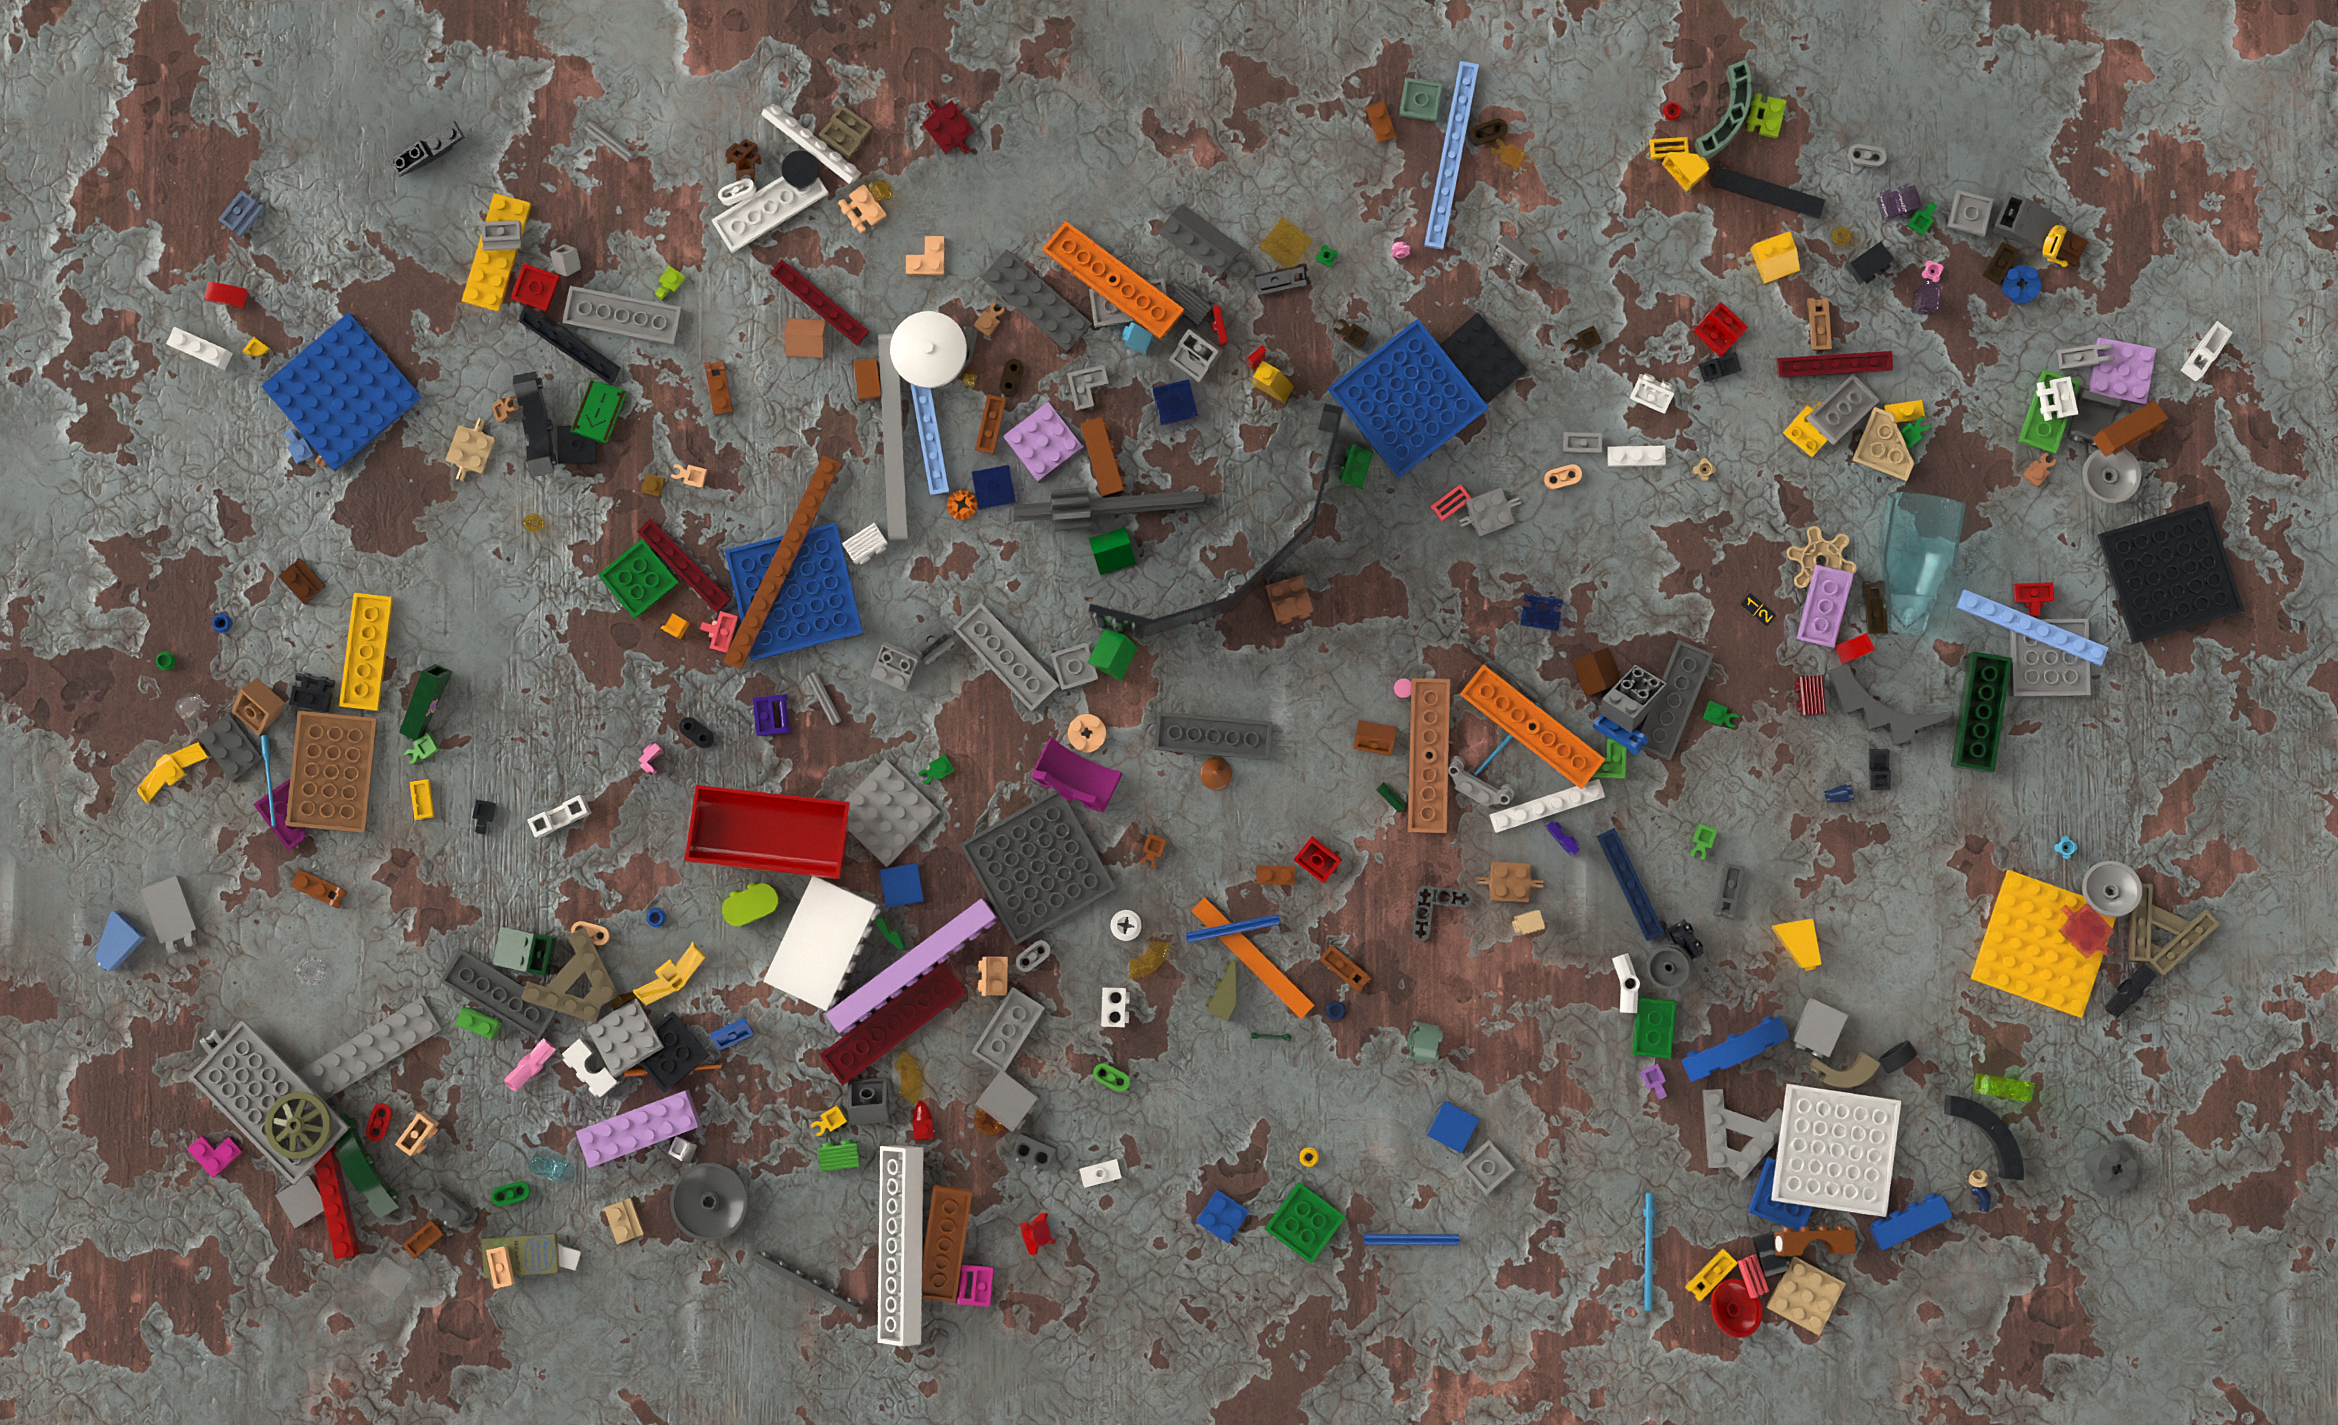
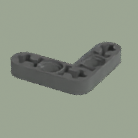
M1432 886L1420 887L1416 892L1412 926L1413 938L1417 941L1428 939L1433 904L1464 908L1472 903V895L1465 890ZM1424 889H1427V893H1430V897L1426 898V903H1430L1429 907L1426 905L1418 906V902L1423 903V897L1420 896V892H1423ZM1442 891H1446L1450 895L1447 902L1439 900V894ZM1452 892H1456L1455 896L1461 897L1462 893H1464L1465 897L1469 898V900L1464 905L1461 904L1460 900H1455V904H1451L1453 900ZM1425 908L1428 911L1426 919L1418 917L1419 909ZM1416 921L1428 922L1427 926L1423 925V931H1426V935H1423L1421 939L1419 935L1415 934L1416 930L1420 929V924L1416 925Z

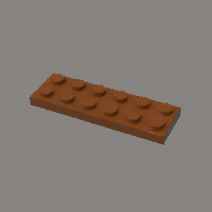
M940 1185L933 1186L922 1259L921 1299L956 1302L972 1190Z

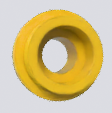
M1307 1147L1300 1152L1299 1159L1304 1166L1312 1167L1318 1162L1319 1155L1314 1148ZM1308 1153L1312 1154L1313 1156L1312 1160L1310 1161L1305 1159V1156Z

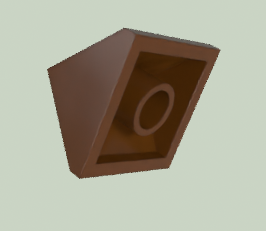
M1608 648L1572 661L1585 697L1611 688L1620 681Z

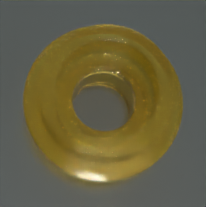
M1839 226L1833 230L1831 237L1835 244L1842 246L1850 241L1851 233L1848 228ZM1838 234H1843L1844 239H1839Z
M972 370L964 373L962 384H965L964 388L973 389L976 382L977 374L973 373Z
M528 514L523 520V526L529 532L535 533L542 528V518L537 514ZM536 520V525L532 527L530 522Z

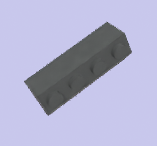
M1183 204L1169 216L1159 230L1160 236L1220 279L1243 250V247Z

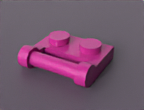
M961 1264L958 1297H956L955 1303L990 1307L994 1267ZM968 1271L973 1272L971 1298H966Z

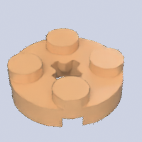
M1083 714L1076 717L1070 723L1068 738L1077 750L1085 753L1094 752L1104 743L1106 728L1098 717L1091 714ZM1085 728L1093 732L1089 739H1086L1081 734Z

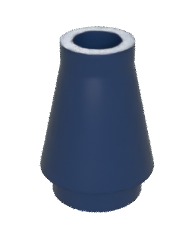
M1843 784L1824 791L1826 803L1854 800L1851 785Z

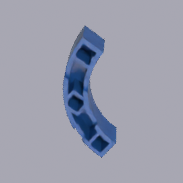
M1772 1015L1761 1019V1024L1739 1035L1733 1033L1727 1036V1040L1699 1052L1697 1049L1688 1052V1057L1681 1060L1690 1081L1692 1082L1711 1075L1712 1072L1720 1068L1723 1070L1765 1051V1048L1777 1045L1789 1038L1790 1035L1781 1015L1774 1018Z

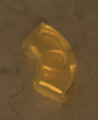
M1151 941L1149 949L1144 955L1139 958L1130 959L1129 978L1144 977L1155 971L1166 958L1170 943Z
M904 1050L893 1066L901 1077V1089L898 1094L915 1104L921 1091V1074L913 1057Z

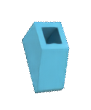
M1131 322L1129 327H1125L1122 337L1125 347L1146 355L1153 339V334Z

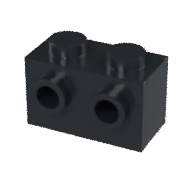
M1880 241L1849 263L1846 268L1859 285L1863 282L1868 284L1876 278L1875 274L1881 271V273H1884L1891 268L1890 263L1894 258Z

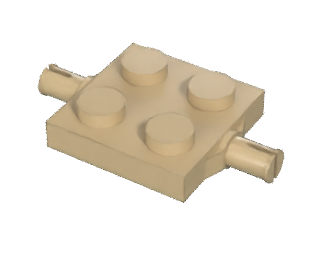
M478 418L475 428H466L458 425L445 461L455 464L460 468L456 477L460 481H464L467 471L483 474L496 440L494 437L482 432L486 422L483 419Z

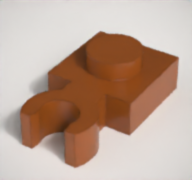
M1149 833L1142 850L1147 855L1141 859L1140 865L1143 866L1146 860H1150V869H1153L1155 866L1154 857H1161L1167 840Z

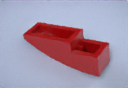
M1868 633L1835 646L1841 664L1875 650Z

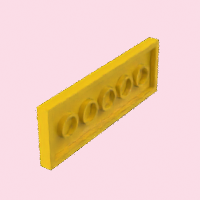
M494 193L485 222L519 220L521 222L522 237L532 204ZM481 234L462 302L500 313L518 249L483 251Z
M354 593L339 702L340 707L379 711L393 597Z

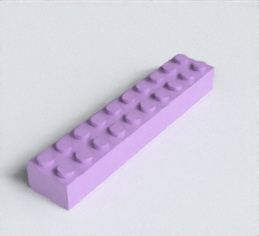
M981 898L825 1014L838 1033L850 1032L856 1027L855 1023L858 1020L862 1022L872 1015L870 1011L874 1008L879 1010L887 1004L886 1000L889 997L893 999L903 992L901 988L905 985L907 987L912 986L918 981L917 977L920 974L923 976L934 969L933 965L935 963L941 964L949 958L948 954L951 951L958 952L965 946L964 942L966 940L972 941L981 934L979 931L982 928L989 929L996 923L997 915L986 900Z

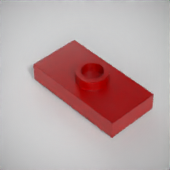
M1219 305L1212 306L1214 321L1211 322L1213 333L1218 334L1220 347L1226 346L1228 340L1221 308Z

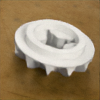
M1122 910L1113 916L1111 931L1116 938L1129 941L1140 933L1141 920L1133 911ZM1128 917L1129 924H1132L1134 928H1128L1126 934H1124V928L1118 925V923H1124Z

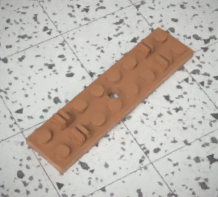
M1411 678L1408 832L1447 833L1450 679ZM1427 752H1431L1433 754V757L1431 759H1427L1425 757V754Z

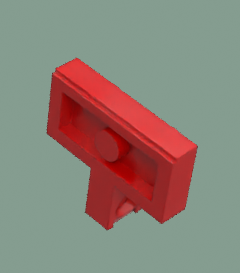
M2053 582L2013 584L2014 604L2025 603V608H2029V616L2036 618L2040 616V607H2043L2044 602L2055 601Z

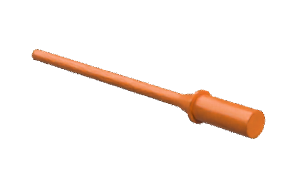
M722 1065L697 1066L694 1070L722 1068ZM631 1068L624 1072L625 1077L646 1076L648 1074L644 1068Z

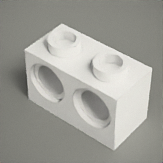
M1103 987L1101 1027H1125V1023H1129V1012L1125 1011L1126 1004H1129L1130 992H1126V988ZM1113 992L1121 994L1122 999L1119 1003L1111 1001L1110 997ZM1117 1011L1120 1013L1121 1020L1119 1022L1111 1021L1110 1014Z

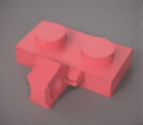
M720 611L718 620H713L712 625L702 622L700 629L709 632L708 637L712 638L710 649L724 653L728 652L739 620L738 616Z

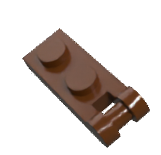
M717 360L716 363H704L714 416L733 412L724 360ZM719 370L720 375L713 376V371Z
M298 869L290 886L338 909L342 905L341 900L343 896H346L348 892L302 869ZM332 891L336 893L334 899L330 898Z
M1332 945L1319 958L1322 963L1360 994L1364 990L1365 984L1370 983L1372 980L1370 976ZM1358 974L1361 978L1356 983L1352 979Z

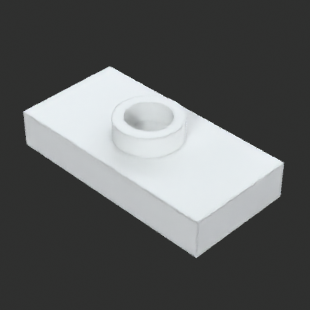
M1117 1159L1079 1169L1084 1188L1122 1178Z

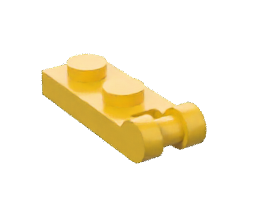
M1722 1249L1686 1284L1685 1288L1689 1292L1692 1291L1695 1294V1298L1701 1301L1738 1263ZM1700 1282L1705 1285L1703 1289L1697 1286Z

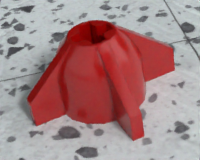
M1046 1212L1040 1213L1033 1222L1020 1224L1022 1239L1030 1255H1037L1039 1247L1046 1244H1055L1056 1240L1050 1237V1229L1046 1224L1048 1216Z

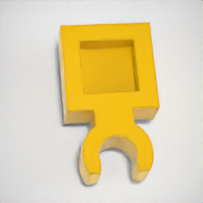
M836 1105L820 1115L823 1121H815L811 1124V1127L819 1125L821 1131L816 1135L820 1136L827 1127L831 1132L846 1123L847 1119L839 1106Z

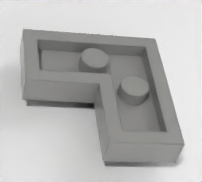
M1104 365L1067 373L1076 411L1094 407L1090 389L1109 385Z

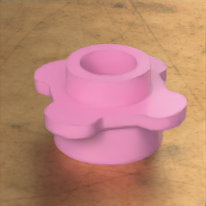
M1397 242L1392 246V257L1404 258L1410 255L1409 250L1411 247L1406 242Z
M1929 260L1925 263L1926 268L1922 272V277L1938 282L1940 280L1939 275L1944 269L1943 265Z

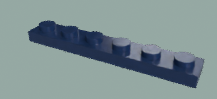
M1615 828L1596 836L1645 940L1649 941L1663 934L1664 930Z

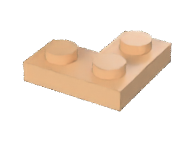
M925 236V255H906V275H944L945 237Z

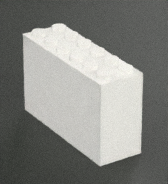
M812 876L763 982L825 1011L833 1009L839 1002L840 998L837 997L839 991H843L847 985V974L852 973L855 968L856 962H854L856 955L860 956L864 948L862 942L864 938L869 937L872 931L870 925L873 920L878 918L881 912L878 909L880 905L821 877Z

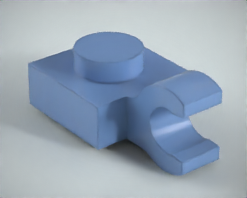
M290 428L284 432L291 442V445L287 446L297 464L315 455L305 438L299 440L294 429Z

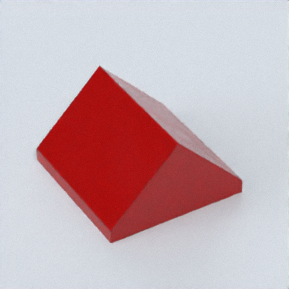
M1313 836L1310 837L1294 858L1297 864L1323 884L1343 860Z

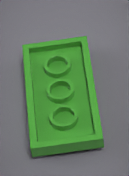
M2044 369L2038 383L2044 382L2046 389L2051 388L2049 381L2065 378V376ZM2071 379L2074 396L2076 397L2081 382ZM2036 388L2018 442L2051 454H2056L2068 417L2057 419L2056 411L2051 412L2052 420L2045 421L2044 415L2040 411L2042 406L2040 397H2037L2036 391H2038V388ZM2047 395L2049 406L2054 405L2053 396Z

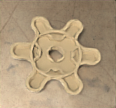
M1811 526L1807 530L1809 543L1805 548L1792 546L1786 552L1790 560L1798 561L1801 564V572L1794 578V584L1798 588L1806 587L1811 581L1818 556H1823L1826 559V564L1824 565L1826 567L1855 573L1857 570L1854 562L1846 561L1842 557V550L1849 544L1848 536L1838 534L1832 541H1826L1822 538L1821 530L1817 526Z

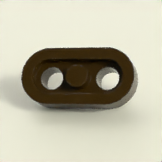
M1497 118L1476 125L1471 130L1470 138L1477 145H1483L1503 138L1508 130L1507 123L1503 119ZM1499 127L1501 131L1495 132L1494 128ZM1481 133L1483 138H1477L1476 134Z
M1017 359L1007 361L1003 370L999 388L1006 397L1015 396L1019 390L1024 367L1021 361ZM1016 365L1018 368L1016 371H1011V366ZM1008 383L1012 384V388L1009 390L1005 388Z

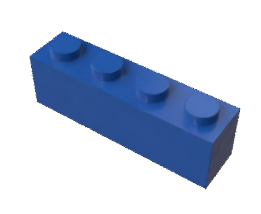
M1931 1193L1925 1196V1200L1920 1203L1915 1201L1908 1204L1907 1209L1903 1211L1896 1210L1890 1213L1889 1218L1884 1220L1880 1218L1873 1221L1872 1226L1868 1228L1878 1249L1883 1251L1951 1218V1212L1943 1196Z

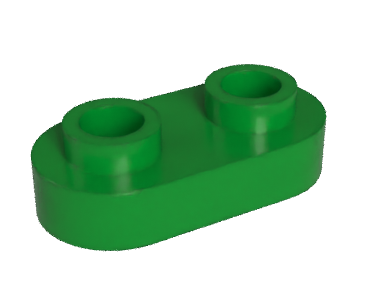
M517 1181L495 1188L491 1194V1200L497 1206H505L525 1200L529 1197L531 1189L525 1181ZM519 1187H522L524 1189L523 1194H520L518 1192ZM501 1192L505 1194V1199L499 1197Z

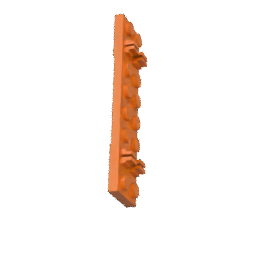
M1067 221L1061 225L1042 248L1043 253L1159 340H1162L1184 313V308ZM1111 277H1116L1114 283L1109 281Z
M1484 664L1460 693V696L1581 790L1605 761L1604 757ZM1530 723H1534L1536 725L1535 730L1532 731L1529 729Z

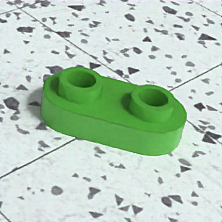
M1105 1063L1098 1064L1094 1068L1093 1076L1099 1083L1118 1092L1125 1091L1129 1087L1130 1079L1124 1072ZM1102 1069L1107 1072V1075L1104 1077L1099 1074ZM1118 1078H1122L1124 1080L1123 1085L1117 1084Z

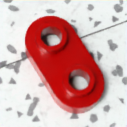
M378 1104L372 1109L365 1131L366 1137L372 1142L383 1140L387 1134L393 1114L392 1108L388 1104ZM382 1109L386 1112L384 1117L380 1115ZM376 1128L380 1130L379 1135H376L374 1133V1130Z

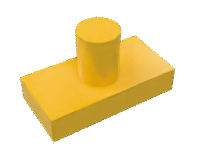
M1922 400L1883 406L1884 411L1893 414L1896 424L1917 421L1919 417H1925Z

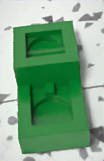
M883 916L875 919L883 935L900 950L906 949L899 931L891 933Z

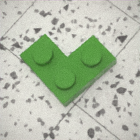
M1607 739L1605 761L1592 777L1625 779L1626 747L1613 739Z

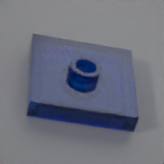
M1189 379L1152 388L1161 426L1198 417Z
M1009 465L971 472L978 510L1016 503Z

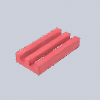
M1460 484L1431 505L1430 508L1434 511L1440 522H1442L1463 507L1465 501L1471 499V497ZM1461 490V494H1459L1446 505H1444L1442 508L1437 510L1436 507L1438 505H1440L1450 496L1455 494L1457 491ZM1463 496L1466 497L1464 501L1459 503L1445 515H1441V513L1444 510H1446L1452 504L1457 502Z
M1756 1254L1737 1261L1750 1298H1756L1763 1293L1769 1292Z

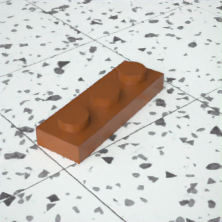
M987 395L975 451L994 455L1007 401L1006 398Z

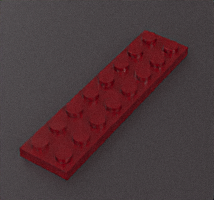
M942 962L822 1052L820 1056L843 1086L967 992L945 962Z

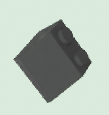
M887 1077L848 1081L847 1110L850 1125L889 1122Z

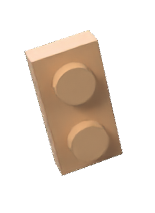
M507 1246L486 1250L494 1289L515 1284Z

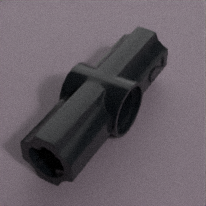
M2142 965L2130 979H2126L2117 988L2118 992L2108 1001L2104 1008L2112 1016L2118 1018L2130 1004H2134L2141 998L2144 993L2143 990L2157 975L2149 967Z

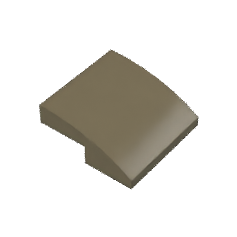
M841 105L830 118V122L819 133L818 138L849 160L867 137L872 126Z

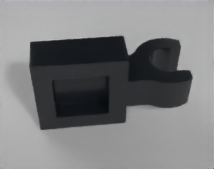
M476 799L472 816L473 819H477L475 833L485 835L487 821L493 822L496 803Z

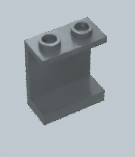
M2087 390L2081 391L2076 402L2078 414L2072 417L2067 437L2073 438L2074 442L2084 443L2085 441L2091 443V446L2098 448L2092 438L2102 429L2111 425L2114 412L2120 407L2121 400Z

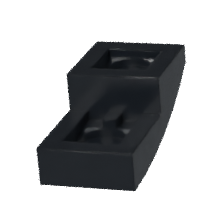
M1736 352L1698 364L1704 383L1742 371Z
M1869 749L1870 790H1890L1889 749Z

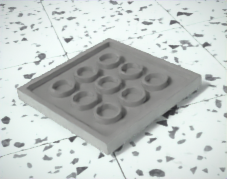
M2039 619L2089 640V619ZM2010 630L2012 697L2091 695L2090 662Z
M886 759L844 801L850 802L848 830L886 867L940 814V811Z

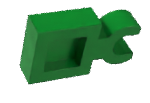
M1924 416L1917 419L1915 426L1910 422L1900 431L1908 450L1924 437L1920 432L1928 430L1932 426L1931 423L1926 427L1921 425V421L1925 418Z
M1709 701L1702 719L1721 726L1723 721L1727 727L1735 728V725L1731 724L1729 720L1731 717L1738 719L1739 716L1735 713L1727 714V707Z
M946 754L929 763L931 769L921 770L918 774L921 776L927 773L929 778L924 781V784H929L934 776L939 781L955 770Z

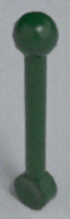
M1251 1033V1038L1284 1039L1289 1041L1291 1035L1288 1033L1285 1035Z

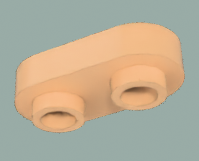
M1574 464L1550 470L1544 476V484L1552 490L1576 484L1582 477V471ZM1573 472L1575 474V477L1570 478L1568 476V473ZM1555 477L1556 483H1551L1550 478Z
M579 921L571 928V933L581 927H585L594 945H605L610 939L609 930L596 924ZM599 932H602L604 934V937L601 940L598 938Z

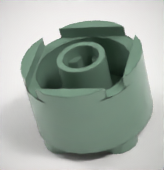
M1414 1021L1413 1024L1416 1026L1410 1029L1407 1041V1049L1410 1050V1055L1406 1054L1407 1059L1430 1064L1433 1061L1437 1062L1439 1058V1050L1437 1048L1438 1043L1442 1041L1443 1031L1439 1030L1438 1025Z

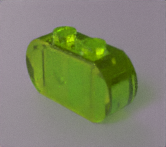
M1980 1073L1975 1074L1973 1092L2032 1102L2034 1083Z

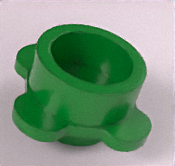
M1323 245L1320 248L1319 255L1316 256V261L1321 262L1326 267H1331L1334 258L1338 256V252L1329 249L1327 245Z

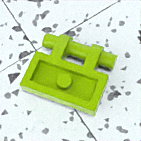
M1755 93L1754 99L1750 103L1751 112L1746 120V131L1754 132V128L1757 126L1760 127L1759 135L1777 139L1786 100L1768 96L1766 103H1762V94ZM1759 110L1764 111L1762 120L1757 118Z

